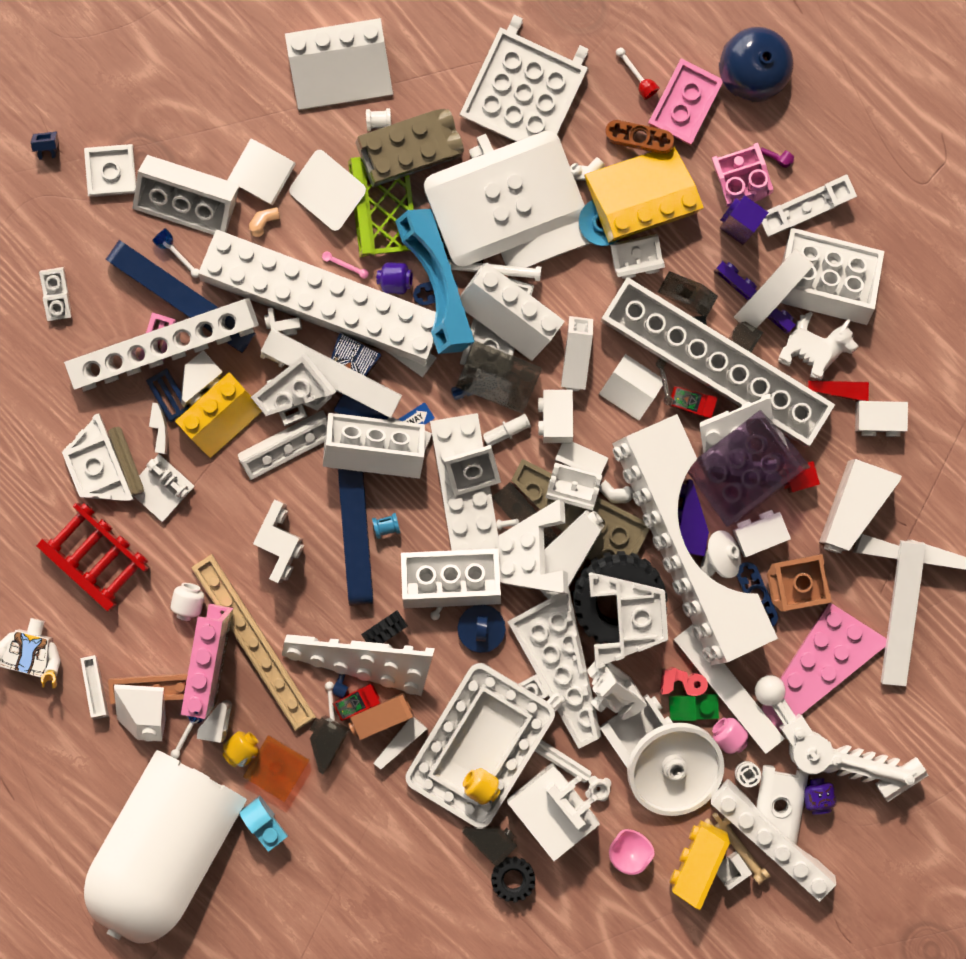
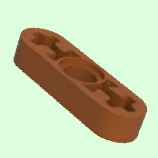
M613 120L607 124L605 129L607 139L611 143L658 154H668L675 145L672 133L659 128ZM616 127H620L622 133L628 134V129H631L629 140H626L625 134H618L617 137H614L611 130H616ZM638 131H643L647 134L646 140L642 143H637L633 140L634 134ZM651 134H654V139L661 141L663 137H667V142H669V144H665L664 147H660L659 142L652 140L653 145H649L651 142Z

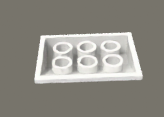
M381 18L285 34L298 110L393 95Z
M791 228L782 263L796 248L814 265L780 303L845 320L850 319L853 322L867 325L875 310L884 251Z

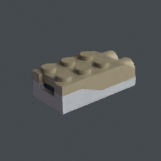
M449 109L434 110L360 135L355 142L372 188L460 158L464 152L462 140L456 131L455 122Z

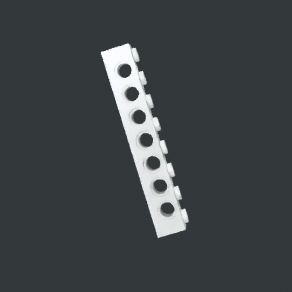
M246 298L64 363L74 390L82 387L84 392L96 388L95 382L104 380L105 384L119 380L118 374L126 372L127 376L142 372L141 366L149 364V367L153 368L164 364L162 360L171 356L173 361L185 357V351L194 349L196 353L208 349L207 343L216 341L217 345L231 341L230 335L239 333L240 337L254 333L253 327L259 326L250 298ZM227 316H231L235 320V327L233 329H229L225 325ZM205 324H209L213 329L210 337L203 334L202 329ZM182 332H186L190 336L188 345L183 344L180 340ZM159 340H164L167 343L165 353L158 349ZM138 347L142 348L145 352L143 360H139L135 355ZM115 355L122 359L121 368H117L113 364ZM93 363L97 364L100 368L98 376L91 372V365Z

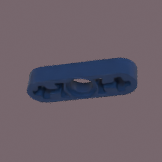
M750 562L741 563L736 578L742 592L750 593L755 588L762 590L763 599L761 602L762 604L768 603L769 606H765L764 609L766 613H772L773 617L770 618L772 627L775 626L778 621V615L757 567ZM745 566L747 569L753 570V573L750 574L752 581L758 580L759 584L751 585L747 589L745 584H749V581L746 577H741V573L744 572L743 567Z

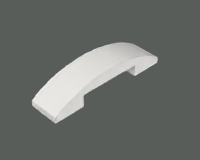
M846 174L820 188L767 210L769 213L762 221V225L769 237L829 211L857 197Z
M576 222L501 252L505 266L530 268L532 265L592 243L584 238L579 229V223Z
M795 248L762 287L738 311L734 318L752 333L790 293L814 264Z

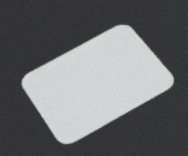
M317 150L290 186L289 191L291 196L332 230L337 231L362 199L366 188L324 151Z

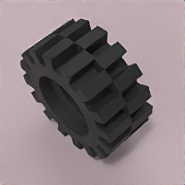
M396 610L361 635L366 642L383 644L408 627L398 610Z
M517 856L505 857L493 869L491 876L493 890L498 894L499 898H503L507 902L523 901L534 889V870L529 862L527 863L523 858L520 859ZM510 870H517L523 876L522 884L517 888H509L504 883V876Z

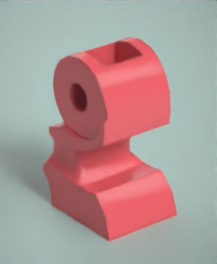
M675 667L662 670L660 694L662 695L672 692L676 681L681 682L682 688L687 695L698 696L707 690L708 682L701 674L692 673L688 675L687 672Z

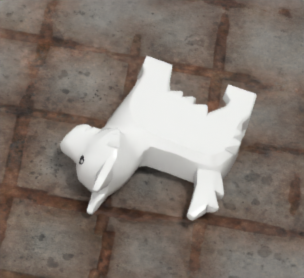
M809 312L805 315H800V321L796 322V330L789 336L787 346L782 349L778 362L790 366L792 357L799 355V359H803L804 363L808 362V365H813L810 377L821 381L824 371L842 352L851 354L859 346L854 342L853 332L848 328L850 319L835 329L828 338L824 339L807 331L808 324L813 315L812 312Z

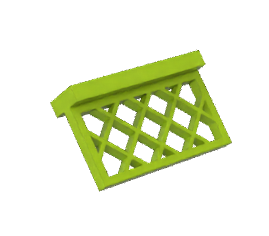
M360 157L350 158L348 161L349 173L366 188L364 196L354 208L359 257L411 251L408 247L402 246L395 240L399 235V231L394 237H391L382 229L389 219L396 224L397 219L392 215L400 206L406 211L414 210L410 176H405L404 182L400 178L396 179L388 190L381 185L376 186L385 193L376 203L368 194V190L372 186L371 184L367 186V179L369 180L362 159ZM397 182L405 188L406 192L401 201L390 193V190ZM386 195L398 204L391 214L379 205ZM405 199L407 200V206L403 203ZM370 203L374 206L372 210H370ZM376 208L387 216V219L380 227L371 219V214ZM373 227L377 230L374 235H373ZM380 232L390 242L385 248L375 249L374 238ZM394 243L397 247H390V245Z

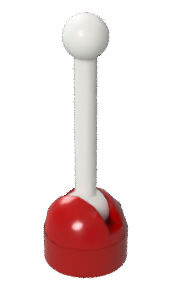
M618 48L616 55L624 60L640 81V95L644 100L649 99L659 91V86L651 79H643L625 55V49Z

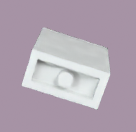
M647 694L643 696L647 706L636 715L622 720L619 714L599 726L627 768L632 751L645 735L658 727L673 723L669 716L664 719L659 711L662 709V706L655 696L652 698Z

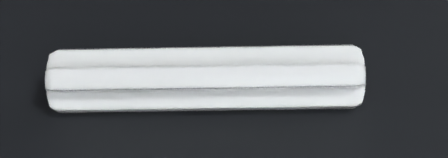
M543 740L540 741L535 749V752L574 777L580 775L581 781L584 783L588 781L592 774L590 770Z

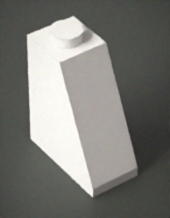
M569 316L561 387H566L567 390L579 391L586 388L593 338V319Z

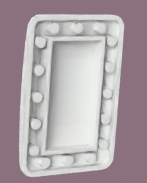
M552 131L541 132L430 175L424 182V191L449 256L455 265L461 267L532 241L545 233L579 222L580 212L585 206L560 139Z
M482 663L474 664L468 670L408 769L406 782L408 786L471 825L478 828L486 827L492 821L555 717V710L550 703L491 667ZM483 768L499 779L498 788L500 789V794L495 801L481 805L465 795L463 781L471 770L475 771L476 769Z

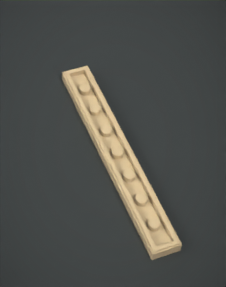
M213 554L191 567L215 605L234 608L230 629L295 731L315 719L316 716Z

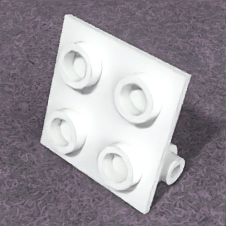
M158 454L155 459H151L148 462L145 470L139 475L144 492L134 497L163 522L195 486Z

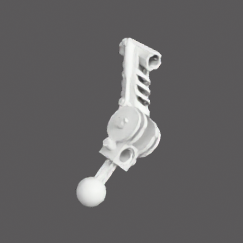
M767 675L757 682L755 686L756 698L761 704L772 706L783 724L779 728L790 743L789 755L791 760L798 766L797 769H800L799 771L806 774H819L821 772L831 773L839 770L836 775L844 776L851 773L848 777L849 779L862 777L860 781L865 783L874 779H880L875 785L887 802L928 776L925 768L916 757L903 766H898L897 764L900 761L898 758H892L885 761L888 758L887 755L873 758L876 754L875 752L862 754L864 749L860 748L849 752L852 748L849 745L833 749L830 741L828 742L819 733L810 729L802 715L797 714L795 716L784 699L786 688L780 678Z

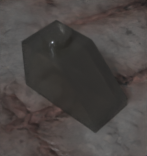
M670 271L658 290L659 294L707 317L718 298L715 293L703 284Z
M324 715L321 719L316 718L310 728V731L313 732L310 737L318 770L322 774L328 771L350 731L348 727L327 715Z
M465 826L462 829V833L496 867L517 847V843L514 841L517 837L508 828L503 830L500 826H486L483 828Z

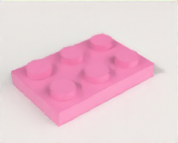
M680 59L648 125L667 130L672 133L674 138L691 146L723 83L722 79Z

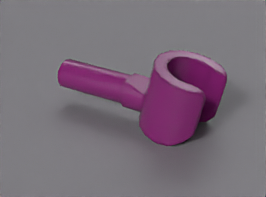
M761 148L762 154L773 158L784 168L789 167L794 161V156L787 150L780 156L777 153Z

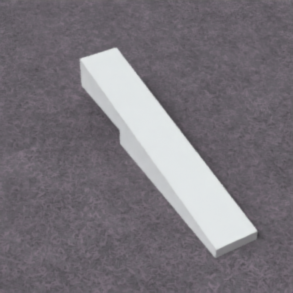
M861 534L856 540L853 553L898 559L899 546ZM926 544L923 564L966 570V557Z

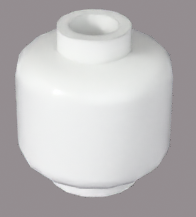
M182 583L181 586L174 589L171 610L177 614L178 619L190 621L191 618L201 614L204 593L195 584Z

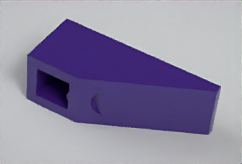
M688 479L686 484L682 483L680 498H683L682 508L678 507L679 528L689 554L705 556L709 531L693 480Z

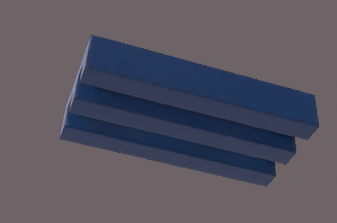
M166 368L147 379L146 382L169 421L173 422L186 412L190 406L188 404L180 410L161 378L166 376L181 402L182 393ZM157 380L174 408L175 414H171L154 385V381Z

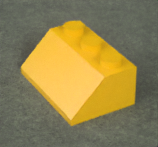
M229 372L175 422L209 458H212L253 421L262 410L253 401L250 393Z
M700 820L698 827L694 825L690 832L689 839L691 843L688 849L684 847L679 858V861L682 863L679 870L674 869L669 881L672 884V892L699 910H701L730 844L727 831Z

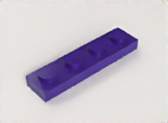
M722 261L714 270L715 273L746 300L751 299L757 292L755 290L757 288L755 283L748 278L744 280L737 274L739 270L730 262L726 264ZM775 308L767 317L785 334L789 333L795 326L792 322L794 318L785 310L779 311Z

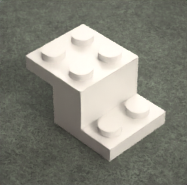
M274 500L253 544L279 556L269 579L282 583L283 580L289 579L294 568L290 564L293 558H299L304 545L300 544L302 538L277 527L278 523L283 524L288 511L285 510L287 504Z

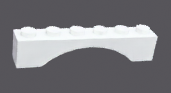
M729 779L711 797V804L819 902L836 886V876L818 859L806 853L780 832L758 810L746 794Z

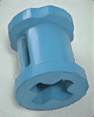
M396 513L381 519L372 518L377 539H381L383 535L395 532L397 534L401 533Z

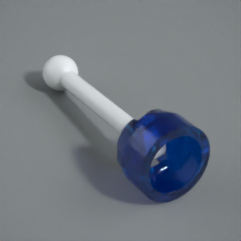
M164 228L154 237L152 242L160 249L169 248L191 271V276L198 278L199 269H194L172 245V234L167 228Z
M188 716L190 722L176 749L171 751V757L175 759L180 757V750L194 723H201L204 719Z

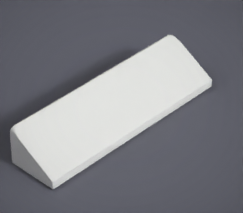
M319 411L238 454L239 460L250 480L324 443L328 419L324 411Z

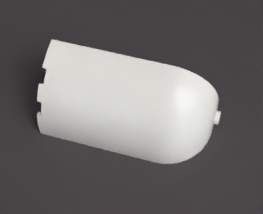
M156 750L87 873L84 899L91 917L99 924L108 928L107 934L118 940L123 936L135 943H149L167 934L184 914L247 801L246 798L228 787L209 779L210 777L196 769H191L181 764L179 760Z

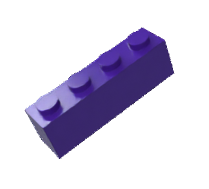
M744 195L741 200L736 198L722 216L720 221L723 222V225L720 229L744 245L769 212Z

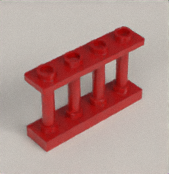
M75 503L73 508L78 511L75 517L54 539H41L36 547L107 612L112 611L117 605L114 601L115 594L139 568L144 572L150 569L146 565L148 560L139 552L134 554L128 548L131 544L121 535L117 538L110 532L113 528L105 520L101 519L99 522L93 516L95 511L86 503L82 505ZM87 519L96 528L95 531L72 556L68 555L66 557L60 551L62 549L61 545ZM104 535L114 546L90 572H82L78 568L80 565L79 561ZM122 551L132 562L108 588L102 590L96 584L98 576Z

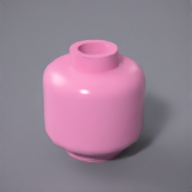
M722 718L712 729V737L727 754L742 752L748 744L747 730L734 718Z

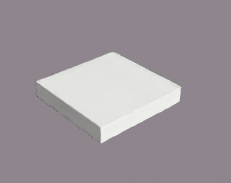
M133 144L84 148L89 197L135 194L136 172Z

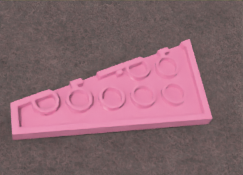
M828 603L780 677L786 688L784 699L795 716L804 713L886 646V638L832 603ZM763 705L761 710L780 732L779 726L783 724L772 706Z

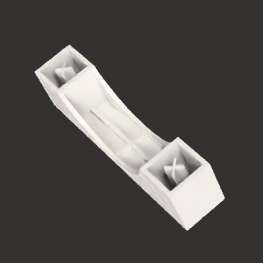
M676 414L612 443L614 447L613 454L616 460L621 462L624 469V479L631 485L634 491L633 499L641 507L644 514L643 521L646 527L651 529L654 536L652 538L653 544L658 551L660 550L664 558L662 560L663 566L671 574L674 581L672 583L676 594L681 596L684 603L682 605L683 611L687 617H690L693 623V633L702 643L704 648L702 652L706 661L710 662L711 665L727 663L778 639L759 595L738 592L711 579L695 563L684 544L678 522V500L684 478L690 467L697 460V457L678 415Z

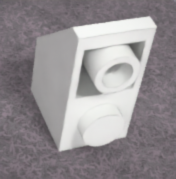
M204 350L184 367L181 398L183 407H186L189 403L192 406L202 397L201 393L207 388L210 390L220 381L222 371Z

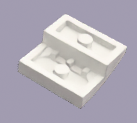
M250 139L227 181L239 184V188L273 206L296 163L265 145Z

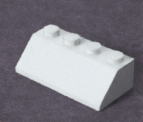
M147 155L138 170L132 209L212 235L215 234L216 229L226 233L236 204L239 184Z
M488 263L480 267L460 295L466 313L530 361H533L565 322Z
M328 413L323 467L420 479L424 460L425 425Z
M498 549L401 553L404 608L501 604Z

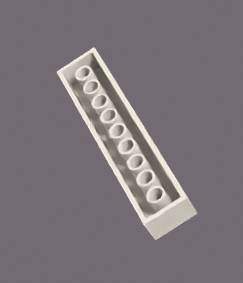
M216 229L198 273L200 281L244 298H250L252 301L334 332L342 333L350 338L426 366L434 346L431 330L434 325L436 312Z
M628 277L601 319V322L739 407L748 402L758 401L762 396L770 394L773 418L761 420L805 447L811 445L835 406L834 403Z

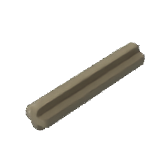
M114 427L108 431L109 437L130 493L134 496L144 492V487L123 431L120 427Z

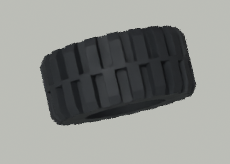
M617 551L616 555H611L610 552L604 553V557L599 560L595 557L591 560L589 567L584 566L581 570L580 578H577L575 582L573 601L577 620L580 626L584 628V632L589 637L593 636L595 642L599 644L604 642L619 643L618 619H612L603 615L597 605L598 596H590L589 573L629 580L634 583L663 589L666 602L668 601L664 583L657 569L653 568L651 563L645 558L643 560L640 559L638 554L631 553L626 555L625 551Z

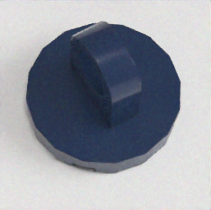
M474 605L465 610L457 626L458 635L463 645L479 653L489 652L498 647L504 639L506 631L505 621L500 612L488 605Z

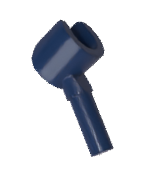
M339 674L333 688L334 695L339 698H344L349 688L342 684L345 674Z

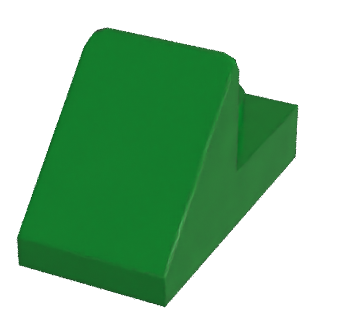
M718 694L669 696L670 719L675 721L719 719Z

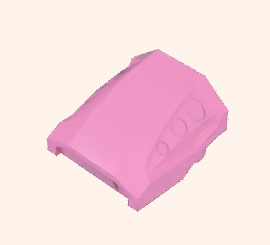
M758 143L753 144L750 148L718 158L717 156L712 157L713 166L727 207H730L736 198L741 200L744 195L756 202L773 193V186Z

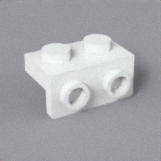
M657 234L616 242L610 245L617 277H622L623 279L627 277L633 278L636 276V273L645 272L646 274L659 272L660 268L665 267Z

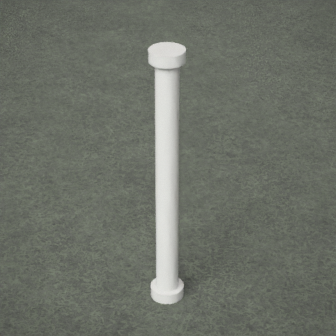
M448 260L451 270L477 272L485 264L473 263L461 267L455 265L452 260ZM490 264L503 275L535 278V281L541 280L542 267L537 266L534 269Z

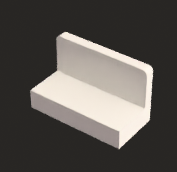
M574 442L562 443L555 458V461L563 465L599 475L602 474L608 457Z

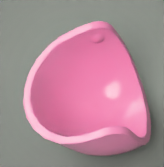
M622 830L609 848V858L614 867L628 875L641 873L654 857V848L650 841L634 830Z

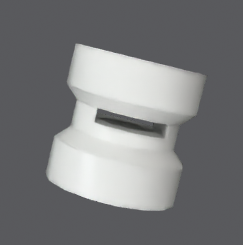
M743 761L735 768V778L741 785L753 787L759 783L761 771L754 763Z

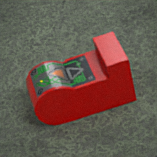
M674 386L668 405L710 419L712 418L718 397Z
M370 683L332 703L340 721H343L380 704L382 701L373 683Z

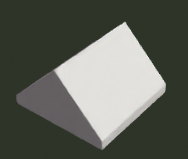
M625 354L599 395L639 421L666 380Z
M491 445L444 458L454 496L501 483Z

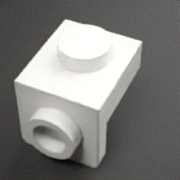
M268 308V315H264L267 329H274L286 336L296 335L297 330L302 329L299 318L276 321L273 308Z

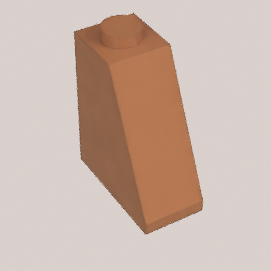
M403 692L350 717L352 722L348 724L353 736L358 735L361 740L413 718L414 713Z

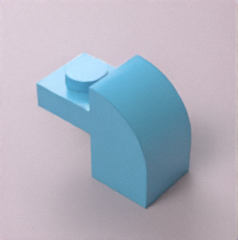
M258 796L240 811V816L251 833L255 834L269 852L287 838L288 834L273 817L275 814L261 796Z

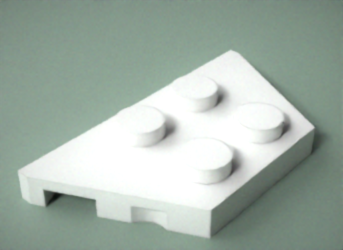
M99 413L95 414L93 420L85 429H82L76 436V439L62 451L79 497L133 501V495L130 493L101 415Z

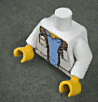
M31 618L27 631L15 630V632L9 633L0 641V667L41 677L43 688L47 681H52V688H56V676L61 662L57 647L52 642L51 637L41 635L45 621Z

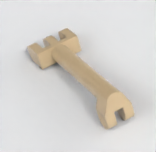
M715 812L712 816L718 822L717 824L713 825L712 821L708 818L705 820L706 823L727 831L729 842L753 872V878L759 885L765 879L771 877L765 868L760 867L729 826L731 822L726 817L721 820Z

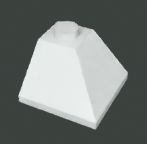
M115 685L117 720L137 740L162 741L166 722L164 688Z

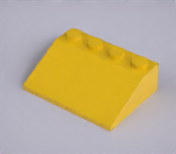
M675 147L668 154L651 152L584 175L608 243L697 214L704 208L696 185Z

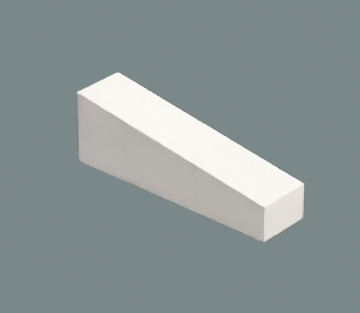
M97 656L80 658L91 718L109 717Z
M414 716L410 718L373 764L382 769L427 730V727Z

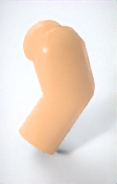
M278 208L259 211L255 214L249 223V230L253 236L260 237L264 234L263 227L266 222L280 219Z

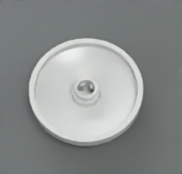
M688 723L667 724L649 732L635 746L628 762V782L634 796L646 809L666 816L683 815L702 807L716 793L723 779L724 758L714 738L704 729Z

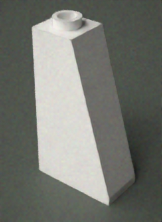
M587 509L544 549L545 574L562 570L567 572L569 588L604 528L603 520L599 514ZM540 590L548 599L559 594Z

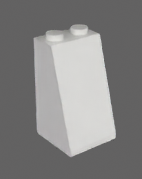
M857 459L848 461L819 543L825 544L823 549L840 554L842 551H849L897 486L902 476Z

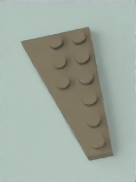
M522 459L511 481L540 510L556 501L546 498L552 473ZM597 497L594 508L590 511H595L603 520L604 528L587 558L591 561L597 557L599 560L604 557V553L610 552L611 555H616L617 551H625L626 555L631 553L637 554L650 528L646 527L642 519ZM565 503V523L555 526L563 532L587 509Z

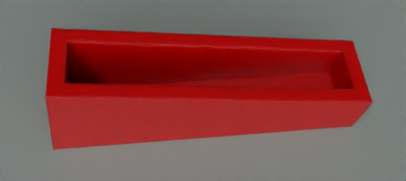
M806 382V387L818 394L855 401H869V382Z

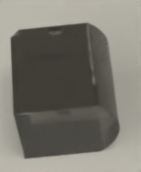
M745 321L733 329L729 340L751 353L763 332Z

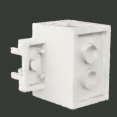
M550 763L507 798V803L552 860L555 861L599 826L600 823L589 809L591 807L590 804L598 799L594 794L586 801H583L574 790L575 784L582 780L580 775L568 782L557 767Z

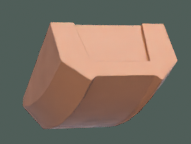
M823 554L773 563L767 573L772 603L781 612L832 602Z

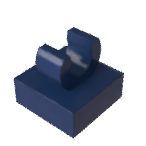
M57 131L33 134L31 148L32 152L38 151L37 156L39 160H43L44 150L50 151L52 158L56 157L59 141Z

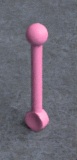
M330 252L322 254L324 261H332L358 273L361 278H367L369 275L368 270L358 269L332 257Z

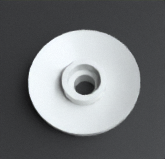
M723 530L714 532L708 542L710 562L720 576L724 578L735 577L741 564V553L738 544L728 532Z

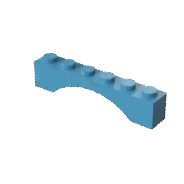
M431 209L407 210L396 220V225L402 243L421 262L433 286L436 314L431 333L438 354L462 352L474 343L473 333L458 293V287L444 250V244L441 240L436 220Z

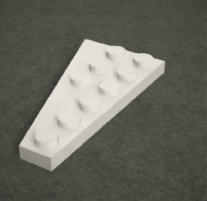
M568 588L569 594L559 593L508 621V624L549 697L551 698L557 692L564 697L565 702L557 711L577 747L581 748L599 739L601 732L596 709L591 703L593 695Z
M287 635L284 641L282 656L294 661L299 660L309 663L315 667L330 669L339 674L354 676L363 681L378 683L387 688L392 687L405 691L408 694L421 696L435 648H426L425 651H414L413 646L393 649L389 644L352 641L350 645L340 644L339 639L319 642L315 637Z

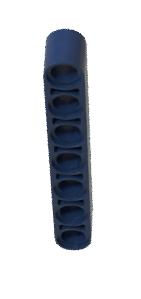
M118 240L105 259L190 318L218 308L121 240ZM227 316L225 319V325L229 329L235 327V320L231 316ZM209 324L203 326L213 333V329ZM254 332L240 337L239 333L230 335L231 341L226 343L243 353L256 333Z
M338 469L349 606L373 604L364 473L362 471Z

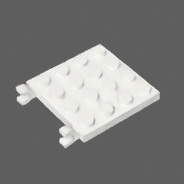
M516 15L513 16L507 30L500 27L460 112L461 117L514 142L544 131H552L558 134L588 69L582 65L588 53L587 48L579 45L572 61L516 35L523 23V18Z

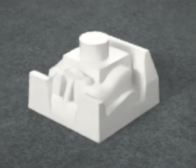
M594 661L587 669L588 674L593 678V691L597 695L591 703L599 712L608 707L613 712H618L621 719L625 720L636 715L647 706L631 677L612 663L596 668Z

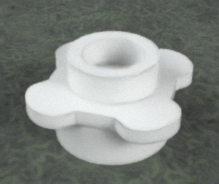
M591 776L588 779L589 788L585 792L586 797L590 798L595 794L598 798L597 800L606 801L610 793L611 780L608 778L598 779L596 776Z

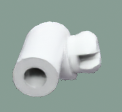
M596 157L589 166H581L578 163H574L570 168L575 180L586 181L585 174L602 169L605 164Z
M606 480L599 486V491L611 503H627L633 497L634 491L629 486H625L623 489H614Z

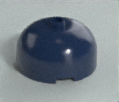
M764 27L747 28L734 35L724 45L719 62V73L724 85L734 96H739L751 102L766 101L781 92L788 84L793 72V54L786 40L777 32Z

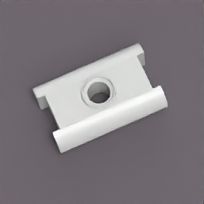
M763 765L756 807L780 832L797 845L804 805V791L809 774L799 770L796 771V775L777 772L774 766ZM779 799L786 801V806L781 811L774 809V804Z

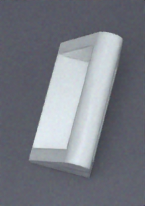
M225 700L217 705L199 727L197 739L219 743L226 739L232 706L229 700Z

